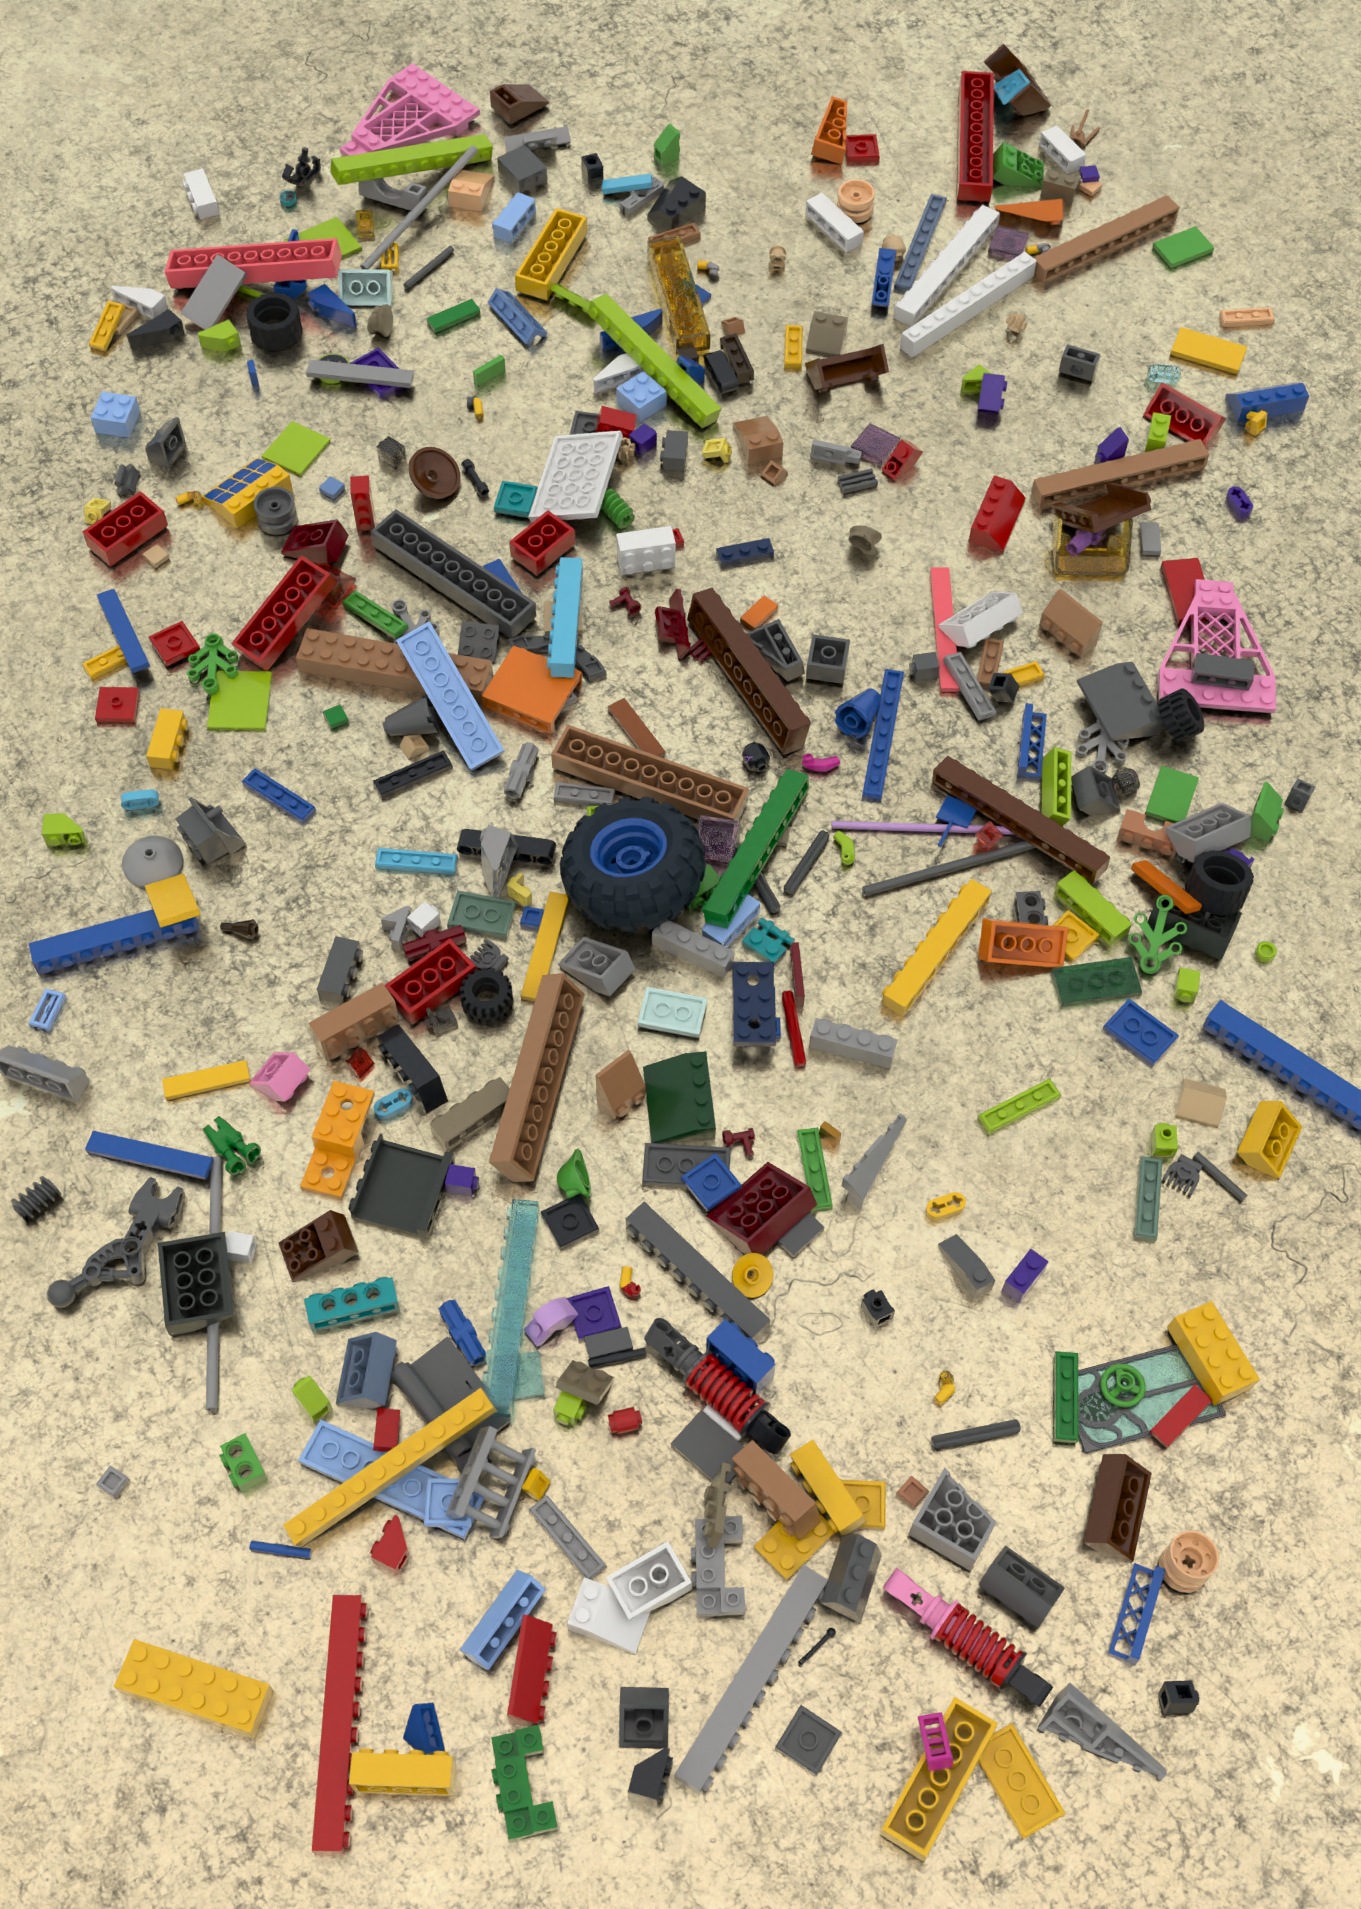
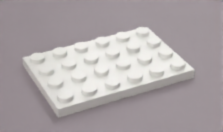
M621 431L555 436L528 516L530 521L534 522L547 510L561 520L597 518L623 437Z

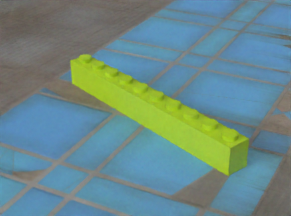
M485 134L331 158L330 173L338 185L447 168L452 167L472 145L477 148L478 152L467 164L489 161L492 159L493 145Z
M607 293L591 300L588 309L590 317L654 381L664 388L667 394L701 428L718 420L722 408Z

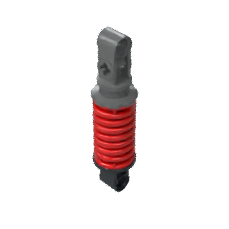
M656 1318L645 1334L644 1340L661 1354L665 1360L670 1362L677 1372L681 1371L684 1374L682 1384L693 1390L696 1395H700V1398L706 1401L708 1406L713 1407V1410L718 1412L722 1418H726L727 1423L732 1424L733 1428L742 1438L750 1434L769 1453L779 1454L791 1437V1432L787 1426L768 1412L771 1404L760 1398L759 1394L752 1395L753 1389L751 1387L746 1388V1383L740 1382L738 1376H733V1371H727L725 1364L720 1365L721 1361L714 1356L712 1351H707L704 1354L701 1353L695 1344L690 1343L667 1320Z

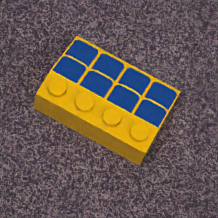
M255 458L201 496V499L238 529L256 516L254 499L260 491L270 487H282L288 491H291L293 488L290 474L278 464Z

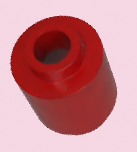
M634 1407L613 1411V1414L608 1415L611 1433L617 1432V1434L638 1430V1425L642 1424L640 1410L635 1411Z

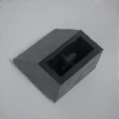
M669 1748L660 1750L634 1766L628 1788V1800L657 1808L658 1801H664L667 1783L664 1782L665 1776L670 1777L673 1766V1757H670Z

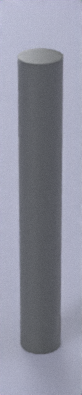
M1199 1151L1193 1156V1159L1202 1164V1167L1239 1200L1243 1202L1248 1195Z

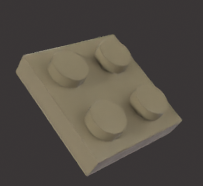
M572 1360L558 1379L556 1388L598 1405L612 1385L614 1377L608 1375L605 1371L591 1368L583 1362Z

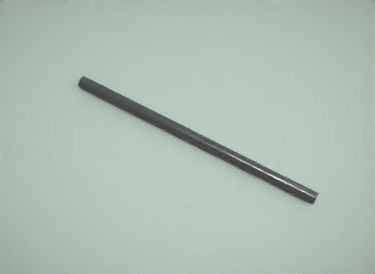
M1027 841L1018 842L862 887L864 896H868L1036 847Z

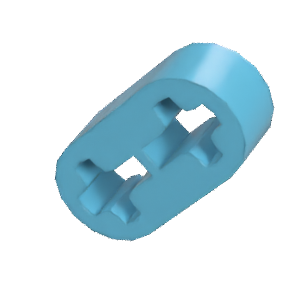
M152 789L126 792L121 795V807L126 810L152 808L159 804V793Z
M398 1089L376 1101L374 1104L376 1117L380 1120H387L410 1108L413 1102L411 1092L407 1089ZM403 1096V1098H406V1102L403 1103L399 1100V1097ZM384 1106V1108H387V1112L384 1113L380 1110V1107Z

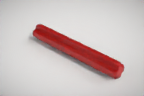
M790 990L782 992V1000L794 1063L797 1067L805 1066L806 1057L794 995Z

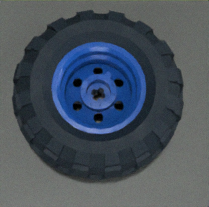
M642 796L640 801H632L630 797L619 798L618 803L609 806L603 803L595 807L594 814L591 816L584 815L576 822L574 831L569 832L562 849L563 857L560 860V875L567 897L572 901L573 906L590 921H594L600 927L608 930L619 927L623 932H636V928L644 926L651 930L660 927V921L666 918L671 921L682 914L681 911H683L684 905L692 903L699 891L700 882L703 881L705 876V852L697 828L688 817H685L673 805L667 802L659 804L658 801L650 797Z

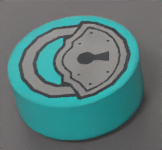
M283 191L279 196L280 203L283 206L291 207L297 202L296 194L293 191Z

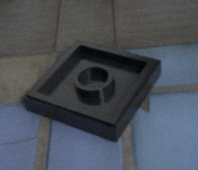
M581 1194L567 1198L541 1211V1216L560 1250L599 1232V1227Z

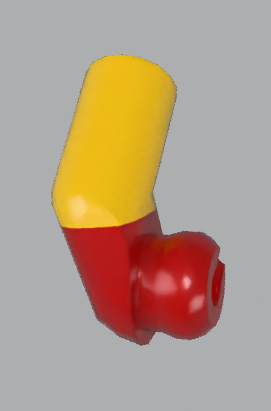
M624 1266L622 1267L619 1286L627 1296L637 1297L641 1292V1287L631 1280L633 1269Z

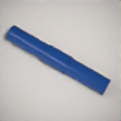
M251 1540L249 1550L285 1556L311 1558L312 1549L277 1543Z

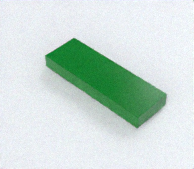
M470 299L426 319L428 325L437 333L477 316L481 312L473 299Z

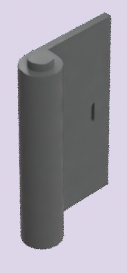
M448 1336L412 1364L400 1362L392 1369L391 1377L427 1425L479 1388H482L497 1412L445 1447V1450L453 1460L454 1457H460L472 1450L480 1428L491 1426L497 1429L498 1432L512 1421Z

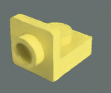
M725 438L706 440L702 451L704 458L720 456L724 463H728L732 454V448Z
M93 498L84 505L85 522L94 524L103 518V515L111 509V501Z
M520 872L516 877H512L507 884L508 896L524 907H529L532 904V892L528 887L524 886V875Z

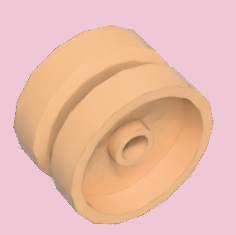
M850 179L843 182L838 190L837 207L850 217L854 223L868 220L872 216L874 208V187L867 181L860 179Z

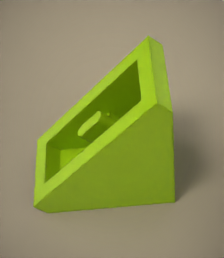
M980 364L963 376L961 392H980L983 374L992 373Z

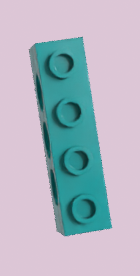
M380 1277L370 1283L359 1282L354 1284L353 1287L345 1289L335 1288L329 1293H315L310 1295L309 1298L304 1299L308 1322L312 1331L400 1310L392 1277ZM371 1294H379L378 1298L374 1300L368 1299ZM350 1299L357 1300L353 1305L346 1304ZM327 1305H335L330 1311L324 1310Z

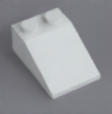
M668 1541L606 1577L629 1620L663 1606L692 1590V1582Z
M584 1578L568 1619L567 1627L569 1631L636 1654L651 1611L629 1620L611 1587Z

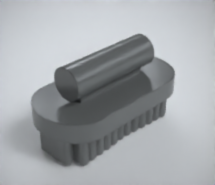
M119 465L114 485L117 486L116 492L118 494H133L140 473L134 465Z

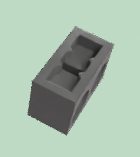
M1016 892L1013 902L1016 921L1048 925V917L1044 916L1045 899L1041 898V892Z

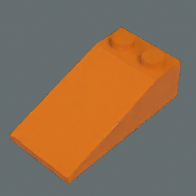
M983 918L978 959L995 963L1063 968L1068 927Z

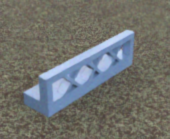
M498 288L494 290L487 303L525 344L530 345L536 335L546 337L548 332L511 292Z

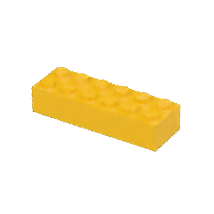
M555 208L515 274L516 291L548 300L553 292L550 290L552 283H558L588 233L586 216Z
M136 1639L131 1644L114 1684V1688L122 1694L252 1738L256 1737L274 1691L268 1683Z
M955 1696L943 1716L953 1758V1767L929 1771L924 1752L881 1829L882 1836L923 1862L926 1861L998 1725L996 1721ZM941 1734L933 1735L932 1738L941 1737ZM943 1745L931 1746L930 1749L941 1748V1747H944V1746H943Z

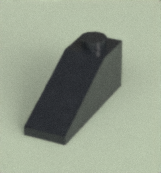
M168 309L128 333L127 339L130 348L136 349L171 342L185 332L182 320Z

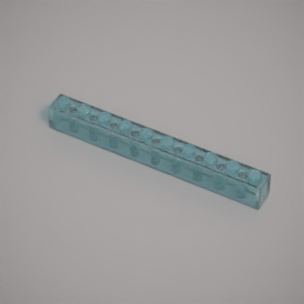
M512 1199V1206L507 1208L506 1220H509V1227L504 1228L503 1239L507 1241L506 1247L501 1248V1260L504 1261L503 1267L498 1269V1280H501L500 1287L495 1289V1301H498L497 1308L492 1310V1321L495 1323L494 1329L489 1330L488 1339L492 1344L491 1350L486 1351L485 1363L489 1365L488 1371L483 1372L482 1385H485V1393L497 1410L491 1416L511 1418L539 1219V1201Z

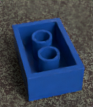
M724 1319L706 1338V1352L712 1351L714 1356L721 1361L720 1365L725 1364L727 1371H733V1376H738L740 1382L746 1383V1388L751 1387L753 1389L752 1395L760 1394L774 1379L776 1364L773 1357L769 1353H763L758 1349L757 1343L750 1337L746 1338L734 1322L729 1323Z

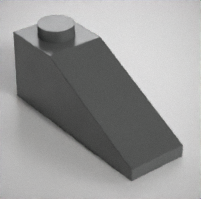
M957 1234L938 1244V1247L973 1300L992 1290L995 1283L994 1277L984 1262Z

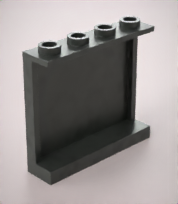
M379 1134L377 1141L374 1140L372 1143L370 1160L367 1159L365 1161L363 1178H360L357 1182L356 1196L351 1198L348 1210L351 1213L352 1219L427 1240L446 1189L445 1181L449 1165L455 1164L454 1154L445 1151L444 1156L386 1141L383 1138V1134Z

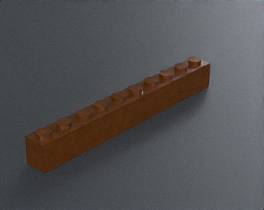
M947 756L933 769V783L1071 870H1075L1090 882L1095 883L1108 869L1110 856L1104 851L1097 849L1088 841L1081 839L1072 831L1057 824L1056 821L1049 819L1038 810L1025 804L1022 800L1015 798L990 780L978 775L974 770L962 765L958 760Z

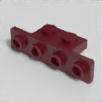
M676 589L669 598L670 608L657 606L654 611L659 640L676 644L678 658L682 659L689 652L691 644L688 638V627L686 626V613L684 612L681 589Z

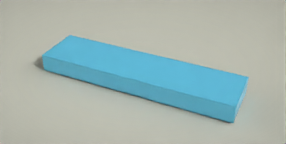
M378 848L375 868L455 875L458 855Z

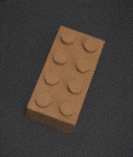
M382 982L308 1024L315 1045L327 1061L338 1057L349 1048L358 1046L363 1040L376 1036L381 1030L394 1026L399 1021L395 1000Z
M753 1440L732 1457L733 1472L736 1474L737 1478L735 1480L738 1485L744 1490L747 1488L752 1493L751 1497L758 1505L763 1504L767 1508L768 1515L774 1521L779 1520L783 1524L784 1531L790 1537L795 1536L801 1541L820 1523L816 1502Z

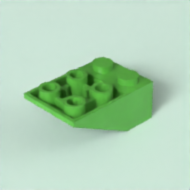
M1003 142L993 153V179L1004 185L1042 188L1044 163L1028 155L1026 152H1022L1014 146Z

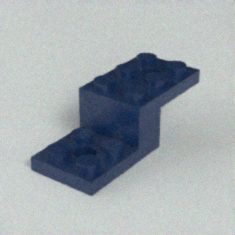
M732 962L733 1046H776L774 962ZM753 978L758 980L759 983L757 985H750L747 981ZM757 1022L760 1024V1027L752 1029L749 1027V1024Z

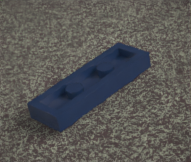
M770 538L716 548V555L720 567L774 557V550Z

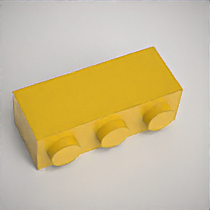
M160 708L146 755L150 767L173 770L175 762H178L179 747L183 745L184 741L183 733L188 728V719L185 718L183 711Z

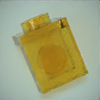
M372 209L356 210L358 238L375 237Z

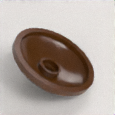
M424 447L417 450L409 461L408 471L410 479L414 486L424 495L434 499H444L451 496L458 489L461 480L459 467L452 456L444 450L436 447Z

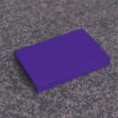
M379 347L350 363L399 369ZM366 383L379 398L400 388L397 386Z

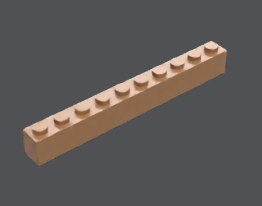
M1168 195L1158 198L1128 214L1092 229L1068 242H1064L1055 248H1051L1040 255H1036L1033 257L1037 261L1034 275L1042 283L1177 220L1180 207Z
M1201 439L1188 441L1063 473L1034 479L1031 492L1040 508L1058 502L1107 491L1106 482L1130 486L1206 467L1209 453Z

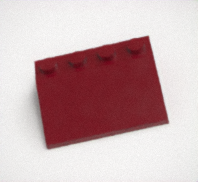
M767 1162L742 1184L740 1190L722 1201L706 1218L744 1254L758 1253L762 1255L817 1205V1202L808 1185Z

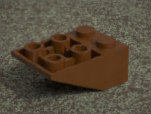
M502 84L490 90L491 108L509 124L549 104V101L530 84Z
M332 1210L327 1211L278 1242L292 1281L341 1264L359 1253L345 1215Z

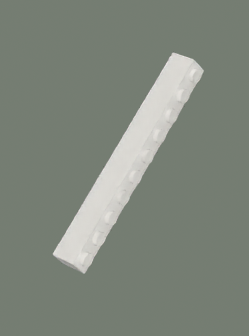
M984 205L975 210L972 218L965 222L964 227L957 231L955 238L948 242L947 247L940 251L937 259L933 260L929 268L923 271L920 279L916 280L912 288L905 292L902 300L896 303L894 319L911 327L920 319L998 226L999 212Z
M1023 252L904 331L901 336L900 349L913 358L1034 277L1037 261L1026 252Z

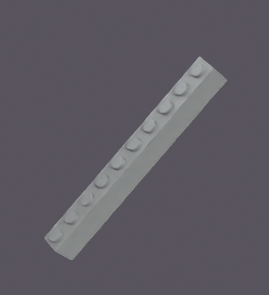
M806 1565L802 1566L675 1772L674 1779L700 1795L702 1790L708 1791L714 1780L711 1777L714 1770L722 1768L727 1759V1756L724 1754L728 1747L734 1748L741 1735L737 1732L740 1727L748 1725L753 1716V1713L750 1711L754 1704L760 1705L766 1695V1692L763 1691L768 1682L770 1684L774 1682L779 1673L776 1670L779 1663L787 1661L792 1652L789 1649L793 1641L796 1643L799 1641L804 1632V1629L801 1628L806 1620L810 1622L817 1609L814 1606L818 1600L822 1601L828 1579Z

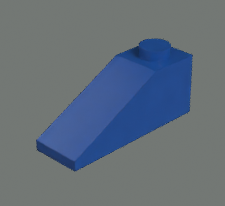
M325 283L308 292V305L320 316L352 327L357 326L355 313Z

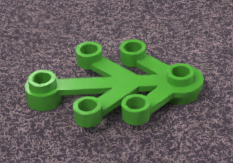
M216 633L207 635L204 642L205 646L188 658L190 666L195 667L187 672L191 682L198 681L200 678L199 674L208 667V676L202 681V687L209 695L216 694L219 689L216 680L217 666L226 672L228 678H235L238 675L234 665L228 664L217 656L218 651L221 652L231 664L239 660L237 652L231 651L224 646L222 637ZM209 653V656L201 662L200 659Z
M1162 895L1156 901L1159 913L1154 932L1149 926L1145 914L1137 913L1134 916L1135 923L1141 927L1151 943L1150 950L1148 952L1143 945L1142 936L1139 933H1132L1129 936V941L1135 945L1142 957L1140 960L1141 969L1148 974L1156 973L1160 969L1162 961L1174 954H1180L1183 950L1180 943L1173 942L1168 949L1158 954L1160 945L1179 934H1185L1188 930L1185 923L1178 922L1174 928L1162 934L1167 913L1174 906L1173 899L1168 895ZM1164 900L1169 901V906L1166 908L1162 906ZM1139 915L1144 916V921L1142 923H1139L1137 921V917ZM1181 924L1185 927L1183 932L1177 930V927ZM1134 935L1139 936V941L1137 943H1134L1132 941V937ZM1176 944L1180 947L1178 952L1172 950V947ZM1149 960L1154 961L1153 967H1148L1147 962Z

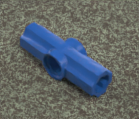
M455 1299L444 1302L438 1310L449 1328V1334L455 1345L460 1347L470 1366L482 1363L487 1358V1354L477 1338L476 1330L468 1318L466 1319Z

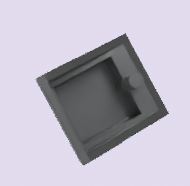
M190 797L188 800L192 806L175 818L179 824L177 830L182 835L186 844L192 848L196 857L199 860L203 859L207 865L226 853L233 854L246 845L222 814L223 810L219 805L216 807L212 805L206 806Z

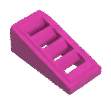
M942 1712L917 1716L928 1770L935 1771L953 1767V1758ZM939 1723V1727L925 1729L927 1725ZM941 1734V1737L927 1738V1736ZM937 1745H943V1746H944V1747H941V1748L930 1749L931 1746H937Z

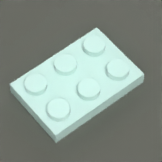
M646 987L638 1019V1027L699 1038L707 998Z

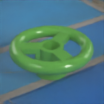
M1114 1364L1108 1367L1102 1374L1100 1381L1101 1391L1104 1397L1113 1405L1127 1408L1135 1406L1143 1399L1146 1391L1145 1380L1142 1374L1133 1366ZM1115 1372L1117 1376L1115 1381L1116 1387L1109 1392L1107 1381L1109 1376ZM1133 1375H1134L1135 1378L1137 1379L1138 1384H1139V1387L1134 1385V1384H1135V1379H1134ZM1120 1382H1125L1127 1386H1122ZM1129 1391L1137 1394L1133 1399L1127 1401L1115 1398L1121 1392Z

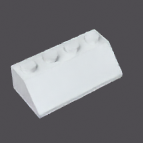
M990 592L940 623L939 628L957 646L971 648L976 646L978 641L990 637L992 632L1001 630L1003 625L1015 621L1016 617L1021 615L1023 611L1016 592Z

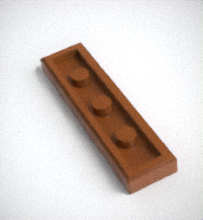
M625 698L608 706V711L637 749L659 757L666 755V751Z

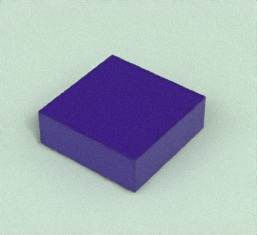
M1096 165L1082 166L1079 169L1083 183L1099 181L1100 176Z

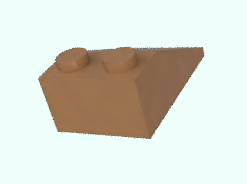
M768 416L733 423L748 464L783 457L784 442L778 428Z
M629 1049L595 1075L597 1104L612 1120H615L618 1116H624L631 1106L641 1103L645 1098L646 1086Z

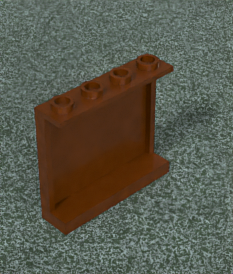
M1106 482L1108 494L1076 507L1058 502L1053 504L1056 522L1091 533H1097L1150 511L1151 498L1148 492Z

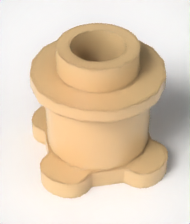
M779 245L770 248L771 261L769 266L772 268H784L786 249Z

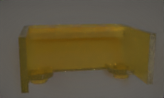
M1054 514L1052 548L1055 570L1062 575L1121 576L1126 574L1130 565L1133 519L1124 521L1123 533H1115L1108 538L1107 548L1086 547L1079 555H1070L1066 551V544L1071 539L1068 534L1061 532L1062 518L1058 514Z

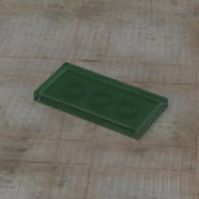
M1132 957L1056 967L1051 970L1061 1007L1142 995V989Z

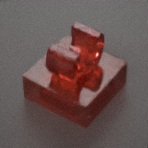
M359 1048L345 1061L358 1078H361L375 1064L363 1048Z

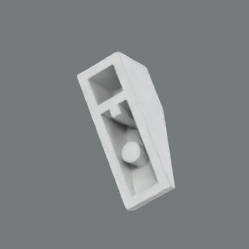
M111 287L114 301L135 307L139 310L140 314L150 319L157 317L168 309L166 297L161 292L148 288Z
M627 353L620 355L593 378V391L598 393L622 385L641 373L643 369Z

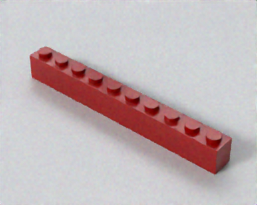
M333 1595L311 1850L315 1855H345V1848L350 1847V1832H347V1821L352 1820V1805H349V1795H353L354 1790L349 1785L353 1743L358 1741V1727H355V1717L360 1716V1702H357V1692L362 1690V1677L358 1676L359 1667H363L364 1652H360L361 1642H365L366 1627H362L363 1618H367L368 1604L364 1603L362 1595Z

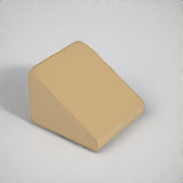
M421 735L404 736L400 744V748L408 759L429 750V746Z

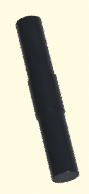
M644 1347L587 1360L588 1366L593 1368L645 1357L647 1354Z

